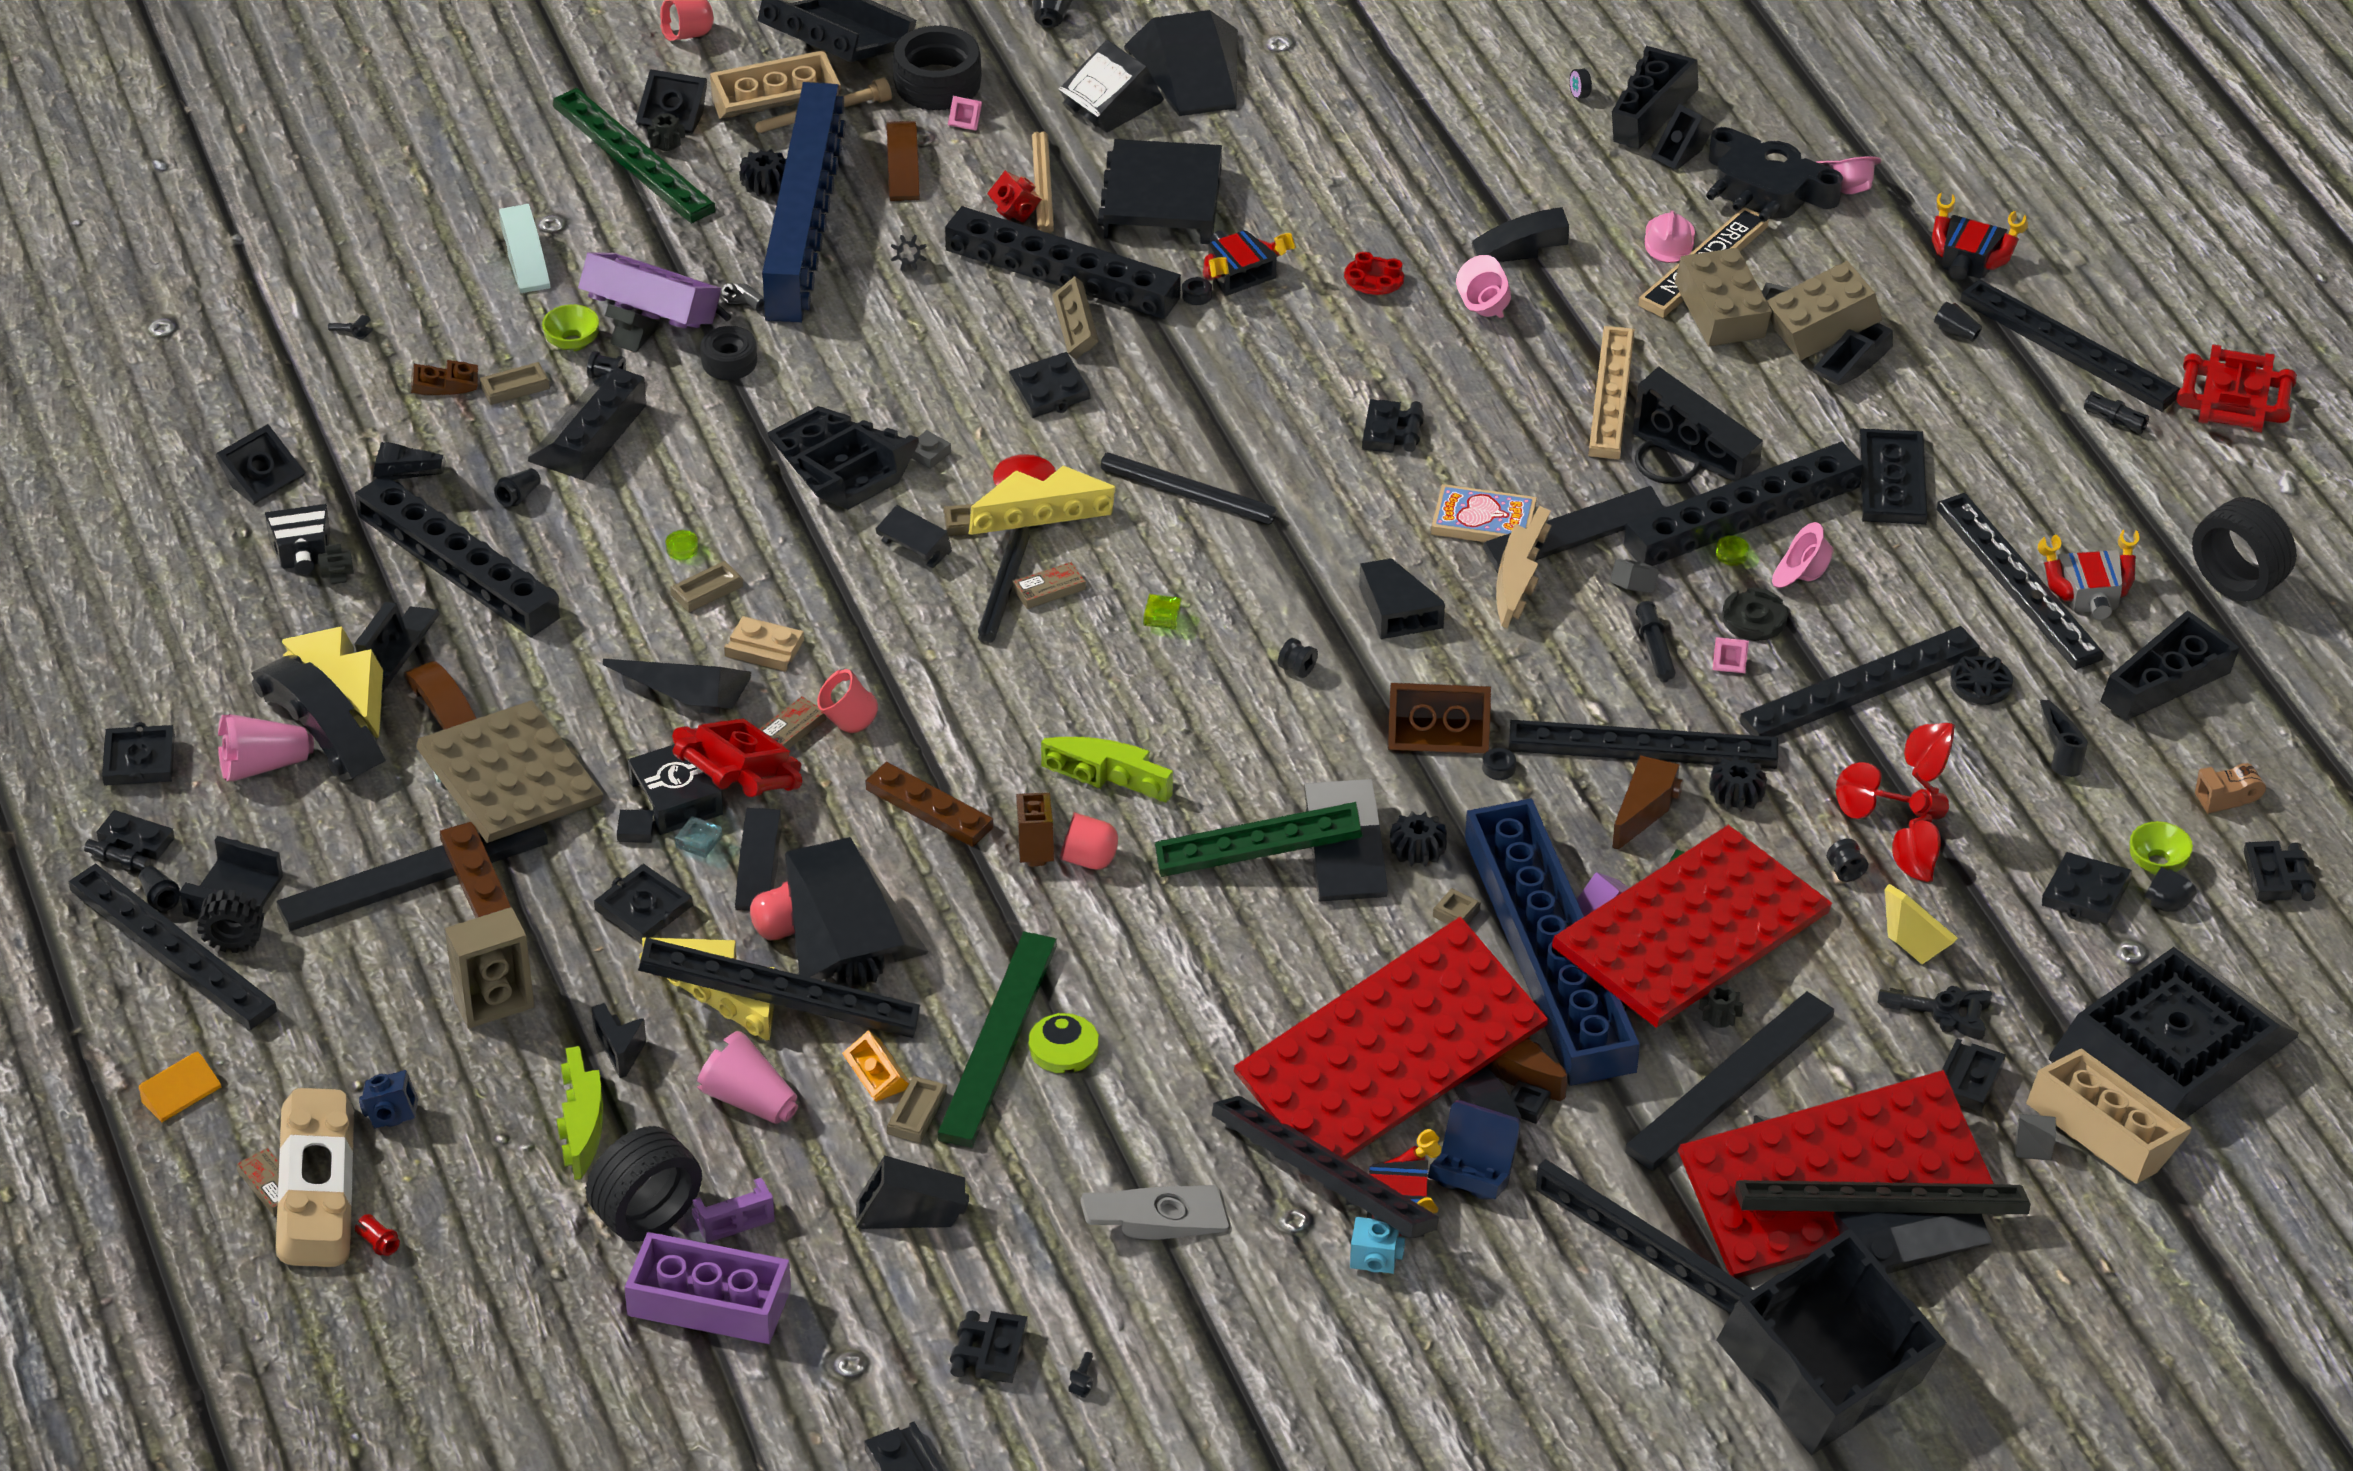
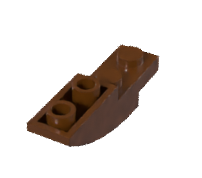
M1529 1038L1486 1066L1496 1077L1510 1085L1515 1086L1519 1080L1550 1091V1099L1562 1101L1566 1098L1568 1074L1565 1069L1548 1057L1537 1042H1532Z

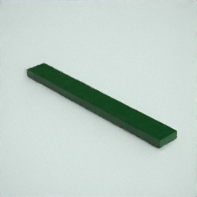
M578 88L572 89L553 99V107L689 223L692 224L716 212L713 201Z
M1023 931L939 1128L938 1141L973 1148L1056 950L1057 938Z

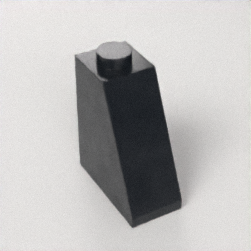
M1389 558L1360 563L1359 588L1380 639L1444 628V601L1396 561Z
M884 1155L856 1199V1227L861 1229L952 1227L959 1214L963 1215L966 1212L969 1204V1194L965 1193V1177Z

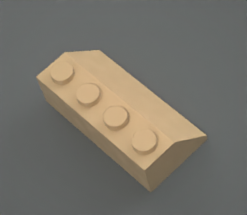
M824 50L710 73L712 103L720 119L799 103L803 82L839 84V91L841 90L840 82Z
M2082 1048L2038 1070L2026 1102L2039 1115L2056 1117V1126L2062 1129L2070 1138L2077 1140L2092 1151L2096 1157L2107 1162L2125 1178L2136 1184L2158 1173L2192 1129V1127Z

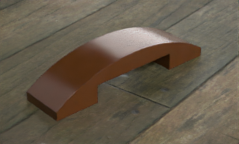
M916 121L886 122L890 201L920 200Z
M433 661L404 672V677L416 696L423 697L443 730L477 719L454 679L439 663Z

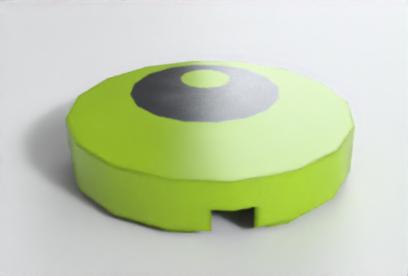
M1057 1013L1044 1017L1033 1026L1029 1033L1030 1055L1037 1065L1047 1071L1054 1073H1065V1070L1074 1069V1072L1080 1071L1093 1063L1098 1054L1099 1034L1094 1025L1084 1017L1075 1014Z

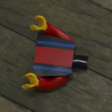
M1942 192L1938 194L1936 206L1939 216H1935L1932 243L1937 255L1943 257L1942 267L1945 270H1949L1952 278L1964 280L1966 276L1981 279L1990 270H1995L2010 261L2019 241L2017 235L2025 232L2028 228L2026 215H2024L2021 223L2014 224L2017 214L2016 211L2011 212L2008 216L2010 231L2007 234L2008 229L1956 215L1948 218V213L1952 212L1955 207V197L1952 194L1951 203L1943 205L1941 203Z
M1222 230L1217 231L1210 238L1208 255L1204 258L1203 277L1208 281L1216 280L1225 296L1276 279L1277 257L1285 254L1287 250L1296 248L1292 234H1281L1274 238L1275 242L1268 243L1257 239L1248 231H1241L1229 236Z
M1431 1129L1424 1130L1417 1138L1419 1147L1413 1146L1402 1155L1384 1163L1372 1164L1369 1168V1174L1430 1212L1437 1213L1438 1207L1431 1198H1427L1428 1160H1425V1156L1436 1158L1441 1154V1146L1438 1144L1440 1137ZM1346 1199V1205H1352L1351 1203H1349L1348 1199ZM1367 1212V1218L1375 1219L1371 1213Z

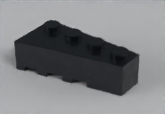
M1658 366L1638 384L1633 435L1646 441L1652 440L1655 445L1693 463L1699 462L1702 467L1734 482L1748 477L1760 465L1762 439Z
M2187 610L2109 676L2100 702L2127 721L2230 674L2240 647Z

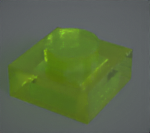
M1149 594L1143 616V626L1176 630L1181 611V598Z

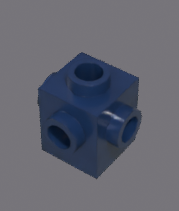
M403 1070L388 1075L378 1074L369 1080H365L363 1095L359 1097V1104L362 1114L365 1117L369 1116L374 1129L384 1126L394 1127L403 1121L415 1118L418 1096L407 1071Z

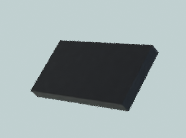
M1860 428L1859 453L1860 461L1863 463L1861 477L1862 522L1926 525L1927 496L1923 431Z

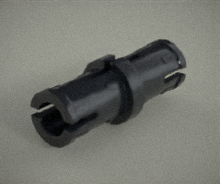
M2094 391L2090 392L2084 403V410L2102 416L2112 425L2117 423L2138 434L2143 433L2149 422L2148 415L2125 406L2123 401L2110 400Z

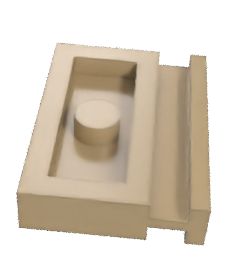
M742 616L730 636L729 644L724 646L725 657L786 672L788 663L792 662L804 641V632Z

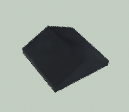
M650 69L636 117V125L650 127L652 126L651 120L655 119L658 115L671 114L679 118V124L684 125L685 133L693 134L703 115L707 78Z
M269 424L216 453V458L231 487L253 505L305 476L306 473Z

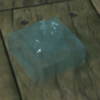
M691 816L675 837L676 848L706 858L721 839L722 827Z

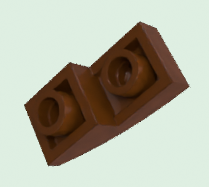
M447 360L445 369L415 363L413 365L411 393L421 395H455L477 390L478 365Z

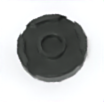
M1747 588L1746 592L1740 594L1739 591L1732 593L1725 600L1722 609L1724 626L1732 634L1742 639L1753 641L1768 640L1778 636L1785 629L1788 617L1787 606L1783 605V600L1778 595L1759 588Z

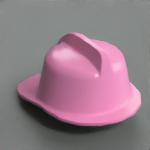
M1865 156L1841 161L1816 162L1837 170L1842 174V193L1856 194L1868 191L1871 188L1874 179V167L1881 163V158Z
M1674 211L1653 218L1646 226V251L1658 261L1666 263L1679 262L1681 256L1689 255L1692 252L1695 234L1694 226L1681 215L1675 214Z
M1479 255L1468 260L1461 267L1456 278L1457 289L1465 306L1470 311L1477 312L1484 317L1497 315L1499 318H1503V310L1511 300V291L1508 279L1500 263L1489 255Z
M1816 522L1810 523L1795 536L1788 552L1773 574L1772 583L1774 587H1786L1797 579L1809 582L1823 575L1831 561L1833 547L1824 538V529L1821 524Z

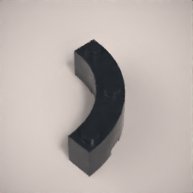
M286 655L251 672L254 678L252 684L258 696L263 697L265 702H274L289 710L295 720L301 721L328 757V766L334 776L339 777L341 782L352 779L386 761L367 726L365 725L360 728L349 711L354 708L336 684L313 663L302 664L303 662L299 656Z

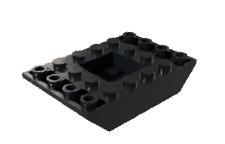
M2172 947L2081 1011L2049 1055V1060L2053 1063L2082 1048L2183 1121L2298 1038L2299 1032L2195 955ZM2170 1023H2183L2186 1027L2178 1028Z

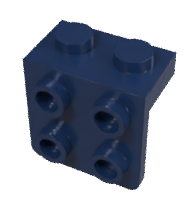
M1455 1101L1451 1105L1441 1154L1430 1164L1427 1178L1438 1181L1439 1185L1446 1188H1461L1470 1191L1475 1197L1480 1199H1496L1509 1183L1521 1129L1520 1120L1516 1117L1465 1101Z

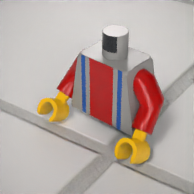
M2124 530L2120 533L2118 545L2123 550V555H2119L2118 550L2058 554L2056 558L2055 552L2061 547L2060 537L2055 534L2051 538L2053 548L2047 546L2046 539L2043 537L2038 543V551L2047 558V562H2044L2050 590L2064 601H2067L2071 610L2076 613L2092 612L2093 617L2097 620L2108 618L2112 610L2119 607L2120 598L2128 594L2135 580L2136 555H2133V549L2140 538L2137 530H2135L2133 535L2134 542L2131 543L2124 540Z

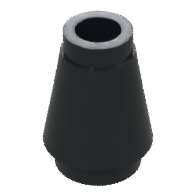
M1946 301L1934 319V323L1939 325L1940 330L1972 342L1975 341L1982 330V326L1956 303L1951 304Z
M529 468L500 478L494 487L496 499L505 507L519 505L541 483L540 475L535 469Z
M148 866L140 872L139 880L150 906L156 910L168 911L178 904L180 888L176 882L153 866Z

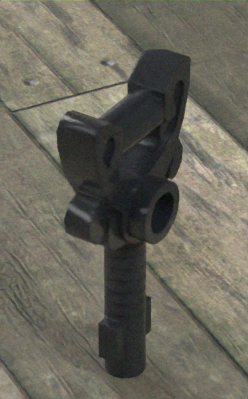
M1950 986L1946 991L1938 993L1935 999L1904 994V990L1890 988L1889 991L1879 990L1877 1003L1886 1004V1008L1900 1010V1007L1931 1012L1934 1021L1940 1023V1029L1944 1032H1953L1955 1029L1961 1034L1977 1040L1983 1039L1985 1036L1986 1028L1980 1019L1981 1011L1990 1006L1992 999L1991 991L1968 990L1962 992L1959 987ZM1961 1007H1968L1966 1017L1959 1015Z

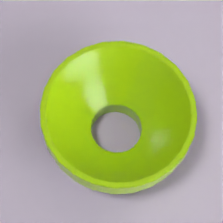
M577 304L562 305L552 309L545 315L542 328L545 338L552 345L562 350L579 351L597 337L599 318L595 311L586 306ZM568 336L580 337L578 339H565Z
M2156 821L2144 823L2132 832L2129 851L2136 864L2147 872L2156 875L2161 867L2168 871L2171 869L2174 872L2183 869L2190 860L2193 844L2189 835L2180 827L2167 822ZM2162 856L2168 862L2165 864L2153 863L2149 860V857Z

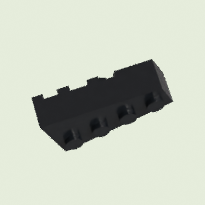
M1646 45L1643 51V58L1639 59L1636 64L1635 74L1630 76L1627 81L1628 87L1626 91H1622L1612 110L1613 142L1630 148L1640 149L1673 116L1678 104L1683 105L1699 89L1697 59Z

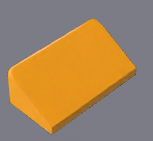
M869 1030L842 1053L876 1102L905 1091L910 1083L883 1042Z
M198 1051L139 1085L141 1102L161 1123L222 1088L221 1083Z

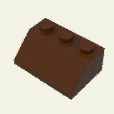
M1390 683L1388 750L1486 753L1489 750L1491 686Z

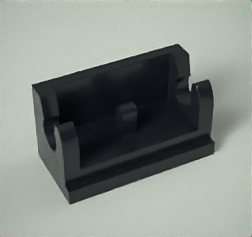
M896 505L875 528L876 534L881 537L883 536L881 539L883 543L889 544L892 540L921 555L923 559H929L926 565L934 568L946 555L952 552L946 530L899 505Z

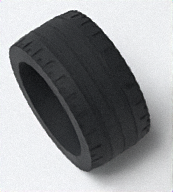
M924 26L906 33L896 43L893 54V79L898 95L908 104L927 110L951 109L953 96L973 99L976 93H978L982 77L981 54L978 43L967 32L951 26ZM929 65H948L955 67L944 71H929L925 69H920L921 67Z
M2238 497L2222 504L2207 515L2198 524L2193 533L2192 550L2199 570L2214 589L2230 599L2243 602L2258 599L2282 583L2294 569L2297 549L2290 528L2273 508L2255 498ZM2230 531L2237 533L2248 543L2255 553L2259 568L2251 565L2240 555L2233 544Z
M645 1126L620 1137V1139H617L615 1143L605 1150L590 1171L588 1181L586 1182L585 1194L594 1212L614 1233L624 1240L640 1242L644 1241L647 1232L661 1234L668 1228H671L673 1224L677 1223L686 1214L687 1210L692 1206V1199H695L700 1191L702 1170L692 1153L674 1135L659 1126Z

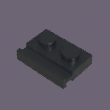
M1957 1038L1942 1070H1944L1958 1104L1982 1112L2004 1066L2006 1054L1973 1043L1970 1047L1961 1044L1962 1040Z
M915 1421L909 1423V1427L900 1430L898 1427L864 1440L865 1451L877 1471H943Z

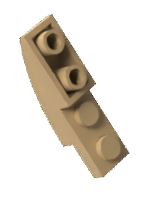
M1541 506L1538 507L1527 529L1517 524L1514 525L1499 566L1496 583L1497 609L1501 626L1507 629L1513 617L1518 620L1521 617L1527 603L1523 598L1525 594L1532 595L1539 580L1538 577L1534 576L1538 563L1534 561L1539 552V549L1535 546L1538 541L1545 542L1551 529V525L1547 524L1551 511Z

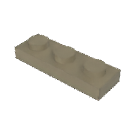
M1074 276L1053 293L1052 296L1067 352L1077 360L1085 352L1090 351L1099 340L1083 282Z

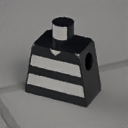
M327 504L265 512L269 541L280 567L284 569L295 567L296 572L299 574L311 573L314 570V565L319 564L318 554L326 553V546L329 545L330 525Z

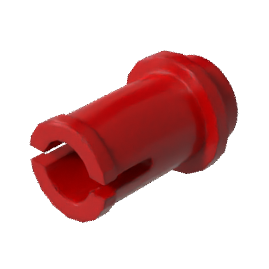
M365 1214L358 1220L366 1229L356 1224L355 1232L373 1246L376 1254L390 1256L397 1251L400 1240L395 1230L387 1229L371 1214Z

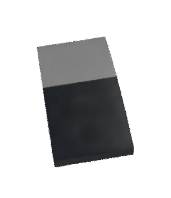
M1372 779L1304 783L1306 812L1356 802L1363 835L1361 838L1310 848L1312 849L1314 875H1316L1318 901L1387 897L1388 888Z

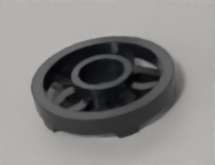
M1964 656L1953 667L1950 684L1953 691L1960 698L1974 704L1989 705L1998 703L2009 696L2013 686V675L2009 668L2002 663V660L1995 656L1993 658ZM1965 689H1971L1976 694H1972L1966 691ZM1993 689H2003L2001 692L1991 695Z

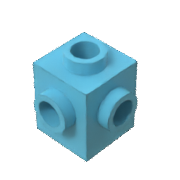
M1356 1217L1351 1240L1350 1268L1394 1274L1396 1259L1403 1260L1405 1238L1399 1237V1231L1385 1222L1377 1219Z

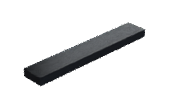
M1648 486L1548 520L1547 524L1551 525V529L1544 543L1537 542L1535 547L1539 549L1535 561L1624 531L1626 522L1663 509L1664 506L1652 486ZM1511 533L1484 543L1483 549L1497 573Z

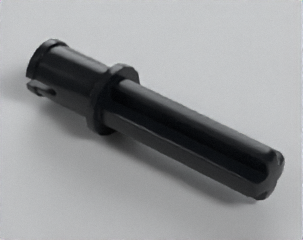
M1644 601L1639 603L1635 609L1641 626L1639 634L1646 641L1656 677L1660 678L1661 682H1667L1675 677L1676 672L1664 637L1665 626L1658 618L1655 604L1651 601Z

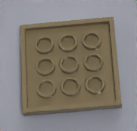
M532 700L418 738L417 750L487 843L599 804L603 798L602 791Z

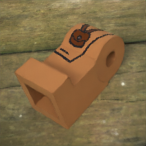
M2243 763L2230 770L2215 772L2212 767L2199 769L2195 794L2207 814L2257 801L2265 793L2266 785L2255 768L2248 763Z

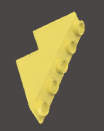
M1064 465L1045 481L1015 471L971 506L969 534L973 535L1111 515L1115 486Z
M342 626L283 639L282 643L287 650L283 657L286 655L299 656L303 662L302 664L311 662L323 671L353 705L354 708L349 712L361 728L366 725L375 738H379L383 669L372 650L354 653V647Z
M642 938V946H643V947H644V943H645V939H646V938ZM651 938L737 959L735 940ZM667 978L674 986H680L693 994L698 1001L707 1003L718 1010L725 1018L732 1019L745 1027L750 1034L758 1035L764 1040H770L774 1004Z

